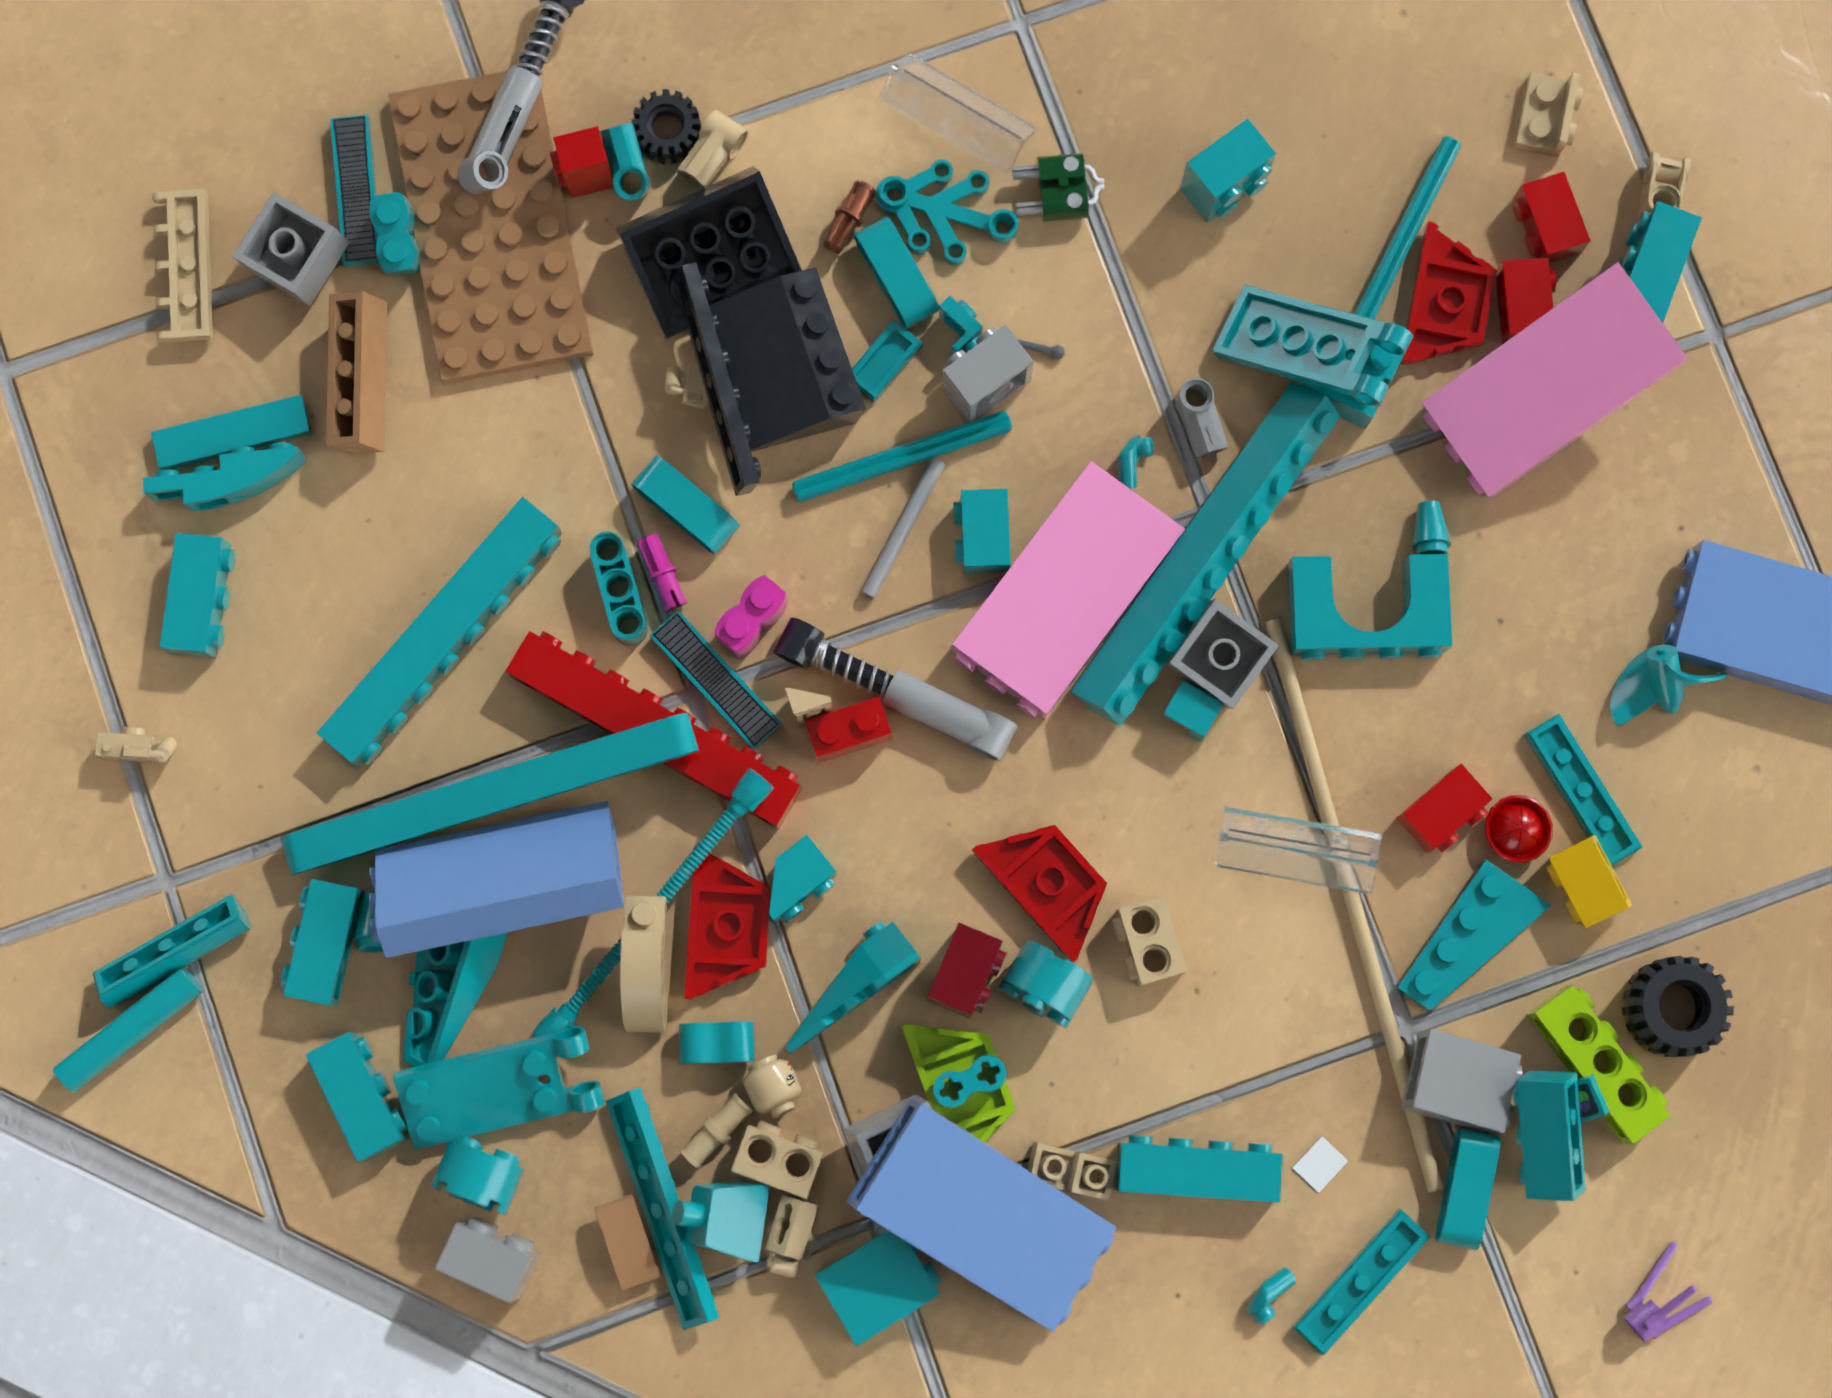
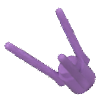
M1675 1242L1669 1244L1636 1295L1625 1304L1630 1312L1623 1318L1644 1342H1647L1652 1337L1656 1339L1665 1330L1701 1311V1309L1713 1302L1711 1297H1705L1667 1318L1666 1316L1696 1293L1697 1288L1693 1285L1678 1294L1662 1308H1659L1651 1299L1645 1304L1642 1302L1678 1246Z

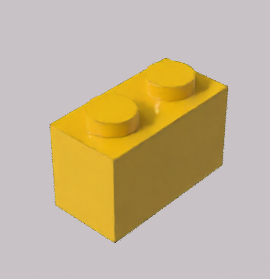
M1595 834L1549 857L1552 865L1547 866L1549 875L1557 888L1564 886L1570 898L1569 901L1565 902L1566 907L1574 922L1582 921L1585 929L1632 906Z

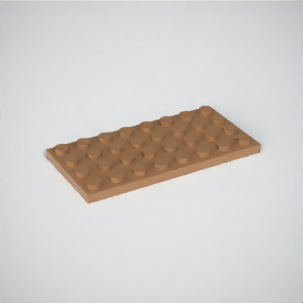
M507 71L388 94L407 198L412 205L415 216L414 236L419 247V263L441 381L444 385L594 355L562 189L560 188L557 175H555L550 157V152L554 151L542 88L508 163L509 173L504 185L486 193L472 194L467 192L458 180L457 172L459 165L464 159L469 157ZM479 165V174L486 181L487 172L482 165Z

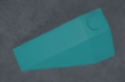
M880 921L863 933L866 941L859 945L785 1046L791 1054L920 963V956L893 921L885 926L883 921Z
M508 932L417 951L416 971L409 974V985L414 986L413 1008L407 1012L404 1061L416 1067L445 1059L498 966Z

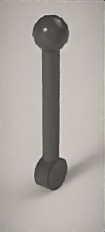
M1017 339L1024 349L1050 354L1055 360H1060L1065 355V350L1060 345L1049 347Z

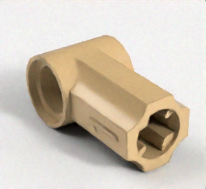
M714 110L703 123L698 136L699 140L679 166V174L696 188L703 189L709 186L726 160L734 158L739 153L748 137L749 131L723 113Z

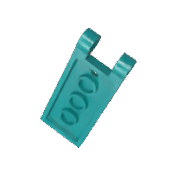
M1244 285L1212 352L1217 358L1349 395L1364 404L1379 407L1389 387L1385 382L1374 376L1361 374L1374 345H1378L1383 350L1395 355H1405L1413 334L1398 324L1385 323ZM1350 353H1354L1353 358L1348 360L1347 356Z
M581 1026L570 1027L559 1032L394 1072V1084L414 1150L456 1140L458 1134L470 1137L567 1112L586 1113L603 1106L605 1099L600 1082L591 1080L575 1086L565 1087L557 1057L563 1059L574 1058L586 1053L590 1049L585 1028ZM546 1074L550 1077V1080L542 1082L539 1080V1076Z

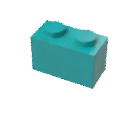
M1008 488L961 490V502H953L954 525H961L962 540H955V562L963 563V574L1007 572L1011 566Z

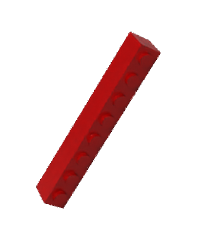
M529 631L505 670L511 678L611 735L667 717L688 713L678 707L674 713L661 706L663 699L645 688L640 693L627 687L630 680L609 669L607 674L593 667L596 661L586 654L576 650L571 655L562 650L560 647L563 642L545 631H542L540 636ZM688 713L699 751L663 762L662 764L729 802L733 798L731 792L737 786L738 781L749 768L753 769L767 780L774 789L753 812L750 810L747 812L779 830L802 790L801 785L796 783L798 776L780 765L775 770L762 763L765 757L747 746H744L740 751L729 745L728 742L731 738L714 727L710 726L709 730L705 731L694 725L697 718Z

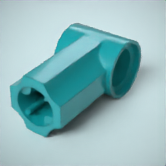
M633 123L600 131L614 179L613 186L617 195L628 201L639 200L645 197L650 190L651 182L645 169ZM630 172L637 173L642 180L641 189L634 195L627 193L622 184L624 176Z

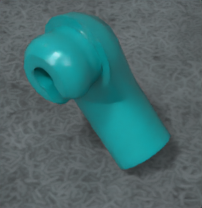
M1139 435L1130 438L1118 454V481L1128 488H1137V463L1141 457L1148 458L1154 453V442L1151 438H1141Z

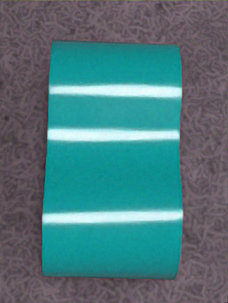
M754 1021L679 1024L680 1064L755 1062Z
M985 1055L975 1060L966 1071L944 1072L934 1082V1097L942 1106L953 1108L964 1103L968 1096L974 1092L995 1091L1003 1085L1006 1079L1005 1065L996 1056ZM987 1062L989 1067L997 1066L999 1073L994 1076L995 1083L993 1085H989L986 1080H978L977 1074L982 1071L980 1064ZM950 1078L953 1083H961L962 1089L957 1092L959 1099L952 1101L949 1096L942 1098L939 1090L945 1087L943 1080Z

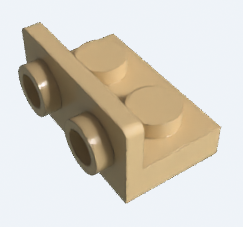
M1532 72L1529 74L1514 148L1558 157L1566 145L1571 146L1577 126L1576 123L1571 122L1573 110L1579 109L1583 96V88L1578 87L1580 74L1572 73L1568 80Z

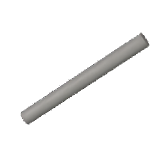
M931 458L861 591L863 595L871 599H875L945 467L942 461Z

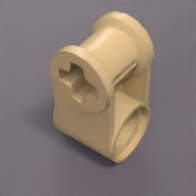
M1656 151L1650 153L1643 174V189L1638 209L1639 218L1643 211H1651L1654 207L1653 202L1660 201L1680 209L1690 172V159L1683 158L1679 161L1661 157Z

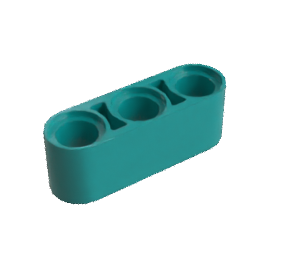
M888 216L853 234L858 249L904 328L907 329L939 311L938 302Z
M655 455L631 483V486L642 497L713 555H716L740 527V524L726 510L658 455Z
M610 531L601 532L592 539L589 547L609 625L619 642L627 646H636L646 638L648 623L629 554L622 539L616 533ZM613 544L619 547L618 555L614 559L605 561L599 558L600 550L604 546ZM617 581H625L629 584L628 592L622 597H613L609 594L611 585ZM628 617L637 618L639 626L634 633L623 634L619 631L620 623Z
M1462 1127L1458 1128L1453 1141L1437 1221V1242L1474 1251L1479 1249L1484 1234L1500 1152L1499 1136Z

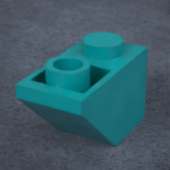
M805 835L776 858L769 915L775 923L781 919L788 923L804 910V907L801 905L803 901L812 894L818 899L835 886L832 879L837 875L836 870L808 835Z

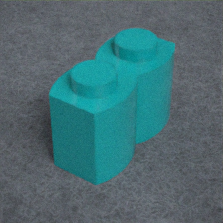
M400 192L372 196L370 201V218L374 229L379 234L376 242V255L381 268L392 277L419 273L420 253L418 244L413 236L415 216L410 201Z

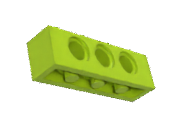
M1574 985L1565 986L1526 1015L1568 1071L1577 1072V1079L1594 1074L1610 1111L1603 1116L1623 1144H1635L1671 1117V1114L1665 1108L1668 1105V1101L1656 1086H1649L1641 1076L1644 1070L1638 1060L1629 1052L1625 1054L1616 1043L1619 1036L1614 1028L1606 1020L1601 1022L1592 1011L1595 1005L1589 995L1582 988L1576 989ZM1573 1019L1580 1020L1585 1027L1584 1037L1580 1041L1573 1039L1569 1033V1025ZM1599 1051L1605 1053L1609 1059V1067L1603 1074L1596 1070L1593 1063L1594 1056ZM1623 1084L1629 1085L1634 1093L1633 1101L1628 1106L1623 1105L1618 1098L1619 1088Z

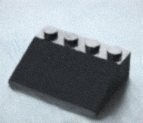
M754 166L615 228L666 339L688 330L673 279L682 265L697 263L700 275H704L708 283L709 294L707 301L709 305L777 277L802 271L763 177Z
M816 267L777 277L709 305L710 311H714L718 318L719 332L717 336L720 346L727 350L730 366L728 374L731 384H736L739 391L740 405L738 409L741 419L748 423L751 440L749 447L751 452L858 422L866 407Z

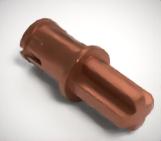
M858 180L854 181L846 200L841 207H837L835 210L837 218L823 242V246L834 254L842 252L854 228L861 227L863 224L862 217L876 194L875 189L868 183L859 182Z

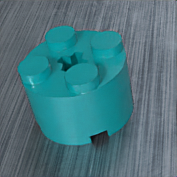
M1026 940L999 984L998 989L1016 1000L1021 996V999L1024 1001L1023 1007L1040 1017H1043L1047 1011L1046 1017L1063 1028H1067L1089 991L1093 977L1067 959L1064 961L1053 955L1054 951L1034 941Z
M458 1134L455 1142H448L430 1187L440 1192L444 1184L446 1185L444 1191L449 1192V1196L491 1212L494 1205H498L497 1212L500 1215L506 1216L524 1172V1169L519 1167L521 1162L518 1160L519 1157L500 1149H496L494 1155L483 1152V1146L480 1145V1142Z

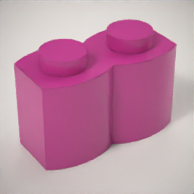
M766 575L752 581L743 592L740 604L730 608L718 621L714 631L717 642L737 659L748 655L759 643L763 630L774 625L785 612L788 603L786 592Z

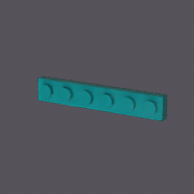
M641 1087L606 1100L612 1123L683 1330L720 1318L694 1244L686 1242L687 1226H678L672 1221L673 1206L680 1200Z

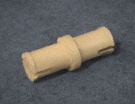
M735 1093L713 1118L708 1117L703 1122V1129L680 1150L681 1154L694 1167L699 1168L721 1143L726 1144L731 1139L729 1136L731 1132L754 1111L753 1108L739 1094Z

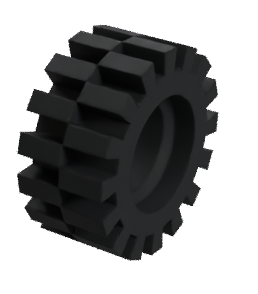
M662 89L663 95L657 96L656 91L650 93L651 99L647 101L643 97L639 101L641 107H635L633 111L634 119H632L640 151L642 153L645 152L646 157L653 161L654 157L657 158L659 164L665 165V159H670L671 164H677V158L682 156L684 160L699 140L698 136L701 129L699 113L696 106L693 107L692 100L688 96L684 99L679 91L675 90L674 95H670L669 89ZM662 115L677 117L682 124L679 134L672 139L657 137L653 133L652 127L658 117Z

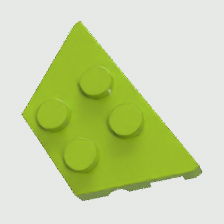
M911 1024L903 1025L902 1029L931 1109L985 1143L1016 1110L1006 1080L997 1090L974 1092L968 1096L964 1103L953 1108L944 1107L937 1102L934 1097L933 1086L938 1076L944 1072L966 1071L981 1056L991 1055L997 1057L989 1034ZM987 1062L980 1064L982 1071L977 1074V1078L979 1081L986 1080L989 1085H993L995 1083L994 1076L999 1073L997 1066L989 1067ZM950 1078L943 1080L945 1087L939 1090L942 1098L949 1096L952 1101L959 1099L957 1092L962 1089L961 1083H953Z

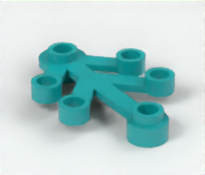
M936 160L931 168L907 180L900 176L884 178L876 188L877 204L885 212L897 215L908 235V247L914 254L921 255L926 253L930 248L931 238L926 230L920 229L911 209L926 213L944 246L946 262L954 266L960 265L965 261L967 248L962 241L957 239L948 220L987 231L990 237L999 243L1010 242L1017 235L1018 219L1010 210L999 209L988 215L953 204L971 194L982 196L988 191L989 177L981 170L972 171L967 179L931 197L918 194L917 192L933 183L946 185L952 180L953 166L947 160ZM943 167L949 173L945 177H938L935 174V170ZM975 178H980L985 184L981 188H975L971 185V181ZM892 191H897L901 194V198L897 201H891L887 196ZM1006 224L1010 230L1006 234H1000L997 232L996 226ZM920 236L926 240L924 246L917 247L912 243V240ZM956 247L961 249L962 255L958 258H953L949 255L948 251Z

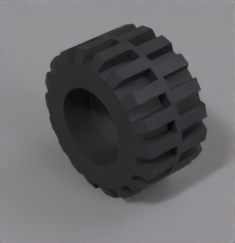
M1673 956L1655 960L1651 964L1644 965L1638 969L1640 972L1638 975H1633L1628 983L1631 985V988L1624 990L1622 999L1628 1000L1627 1006L1622 1007V1015L1629 1016L1630 1023L1625 1024L1628 1031H1635L1637 1037L1634 1040L1639 1045H1647L1649 1047L1648 1051L1654 1054H1664V1057L1694 1056L1695 1054H1703L1709 1051L1711 1045H1718L1723 1040L1720 1034L1728 1032L1731 1023L1726 1021L1727 1016L1734 1015V1006H1727V999L1733 998L1731 989L1724 990L1722 984L1726 982L1722 974L1714 975L1712 972L1715 967L1709 963L1701 964L1699 959L1695 957L1683 958V956ZM1672 983H1677L1686 988L1695 1002L1694 1019L1682 1031L1671 1028L1663 1020L1659 1010L1660 996L1663 990Z

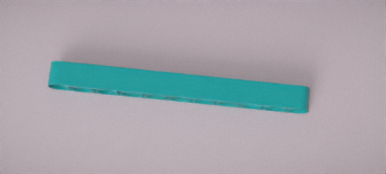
M682 713L280 837L290 873L291 875H296L699 751L689 715L688 713Z

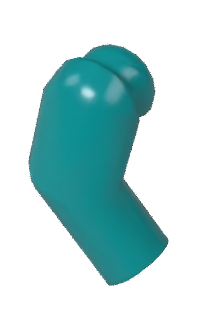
M1283 1267L1261 1283L1248 1303L1249 1316L1253 1315L1257 1324L1263 1325L1275 1317V1310L1269 1303L1296 1284V1278L1288 1268Z

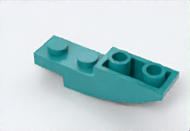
M285 442L269 445V449L257 451L253 447L232 448L229 454H219L220 470H217L215 466L195 467L193 473L179 474L176 470H161L155 472V477L143 478L144 494L153 501L183 498L184 505L193 512L217 509L249 499L274 487L306 463L305 455L297 446L293 447V444Z

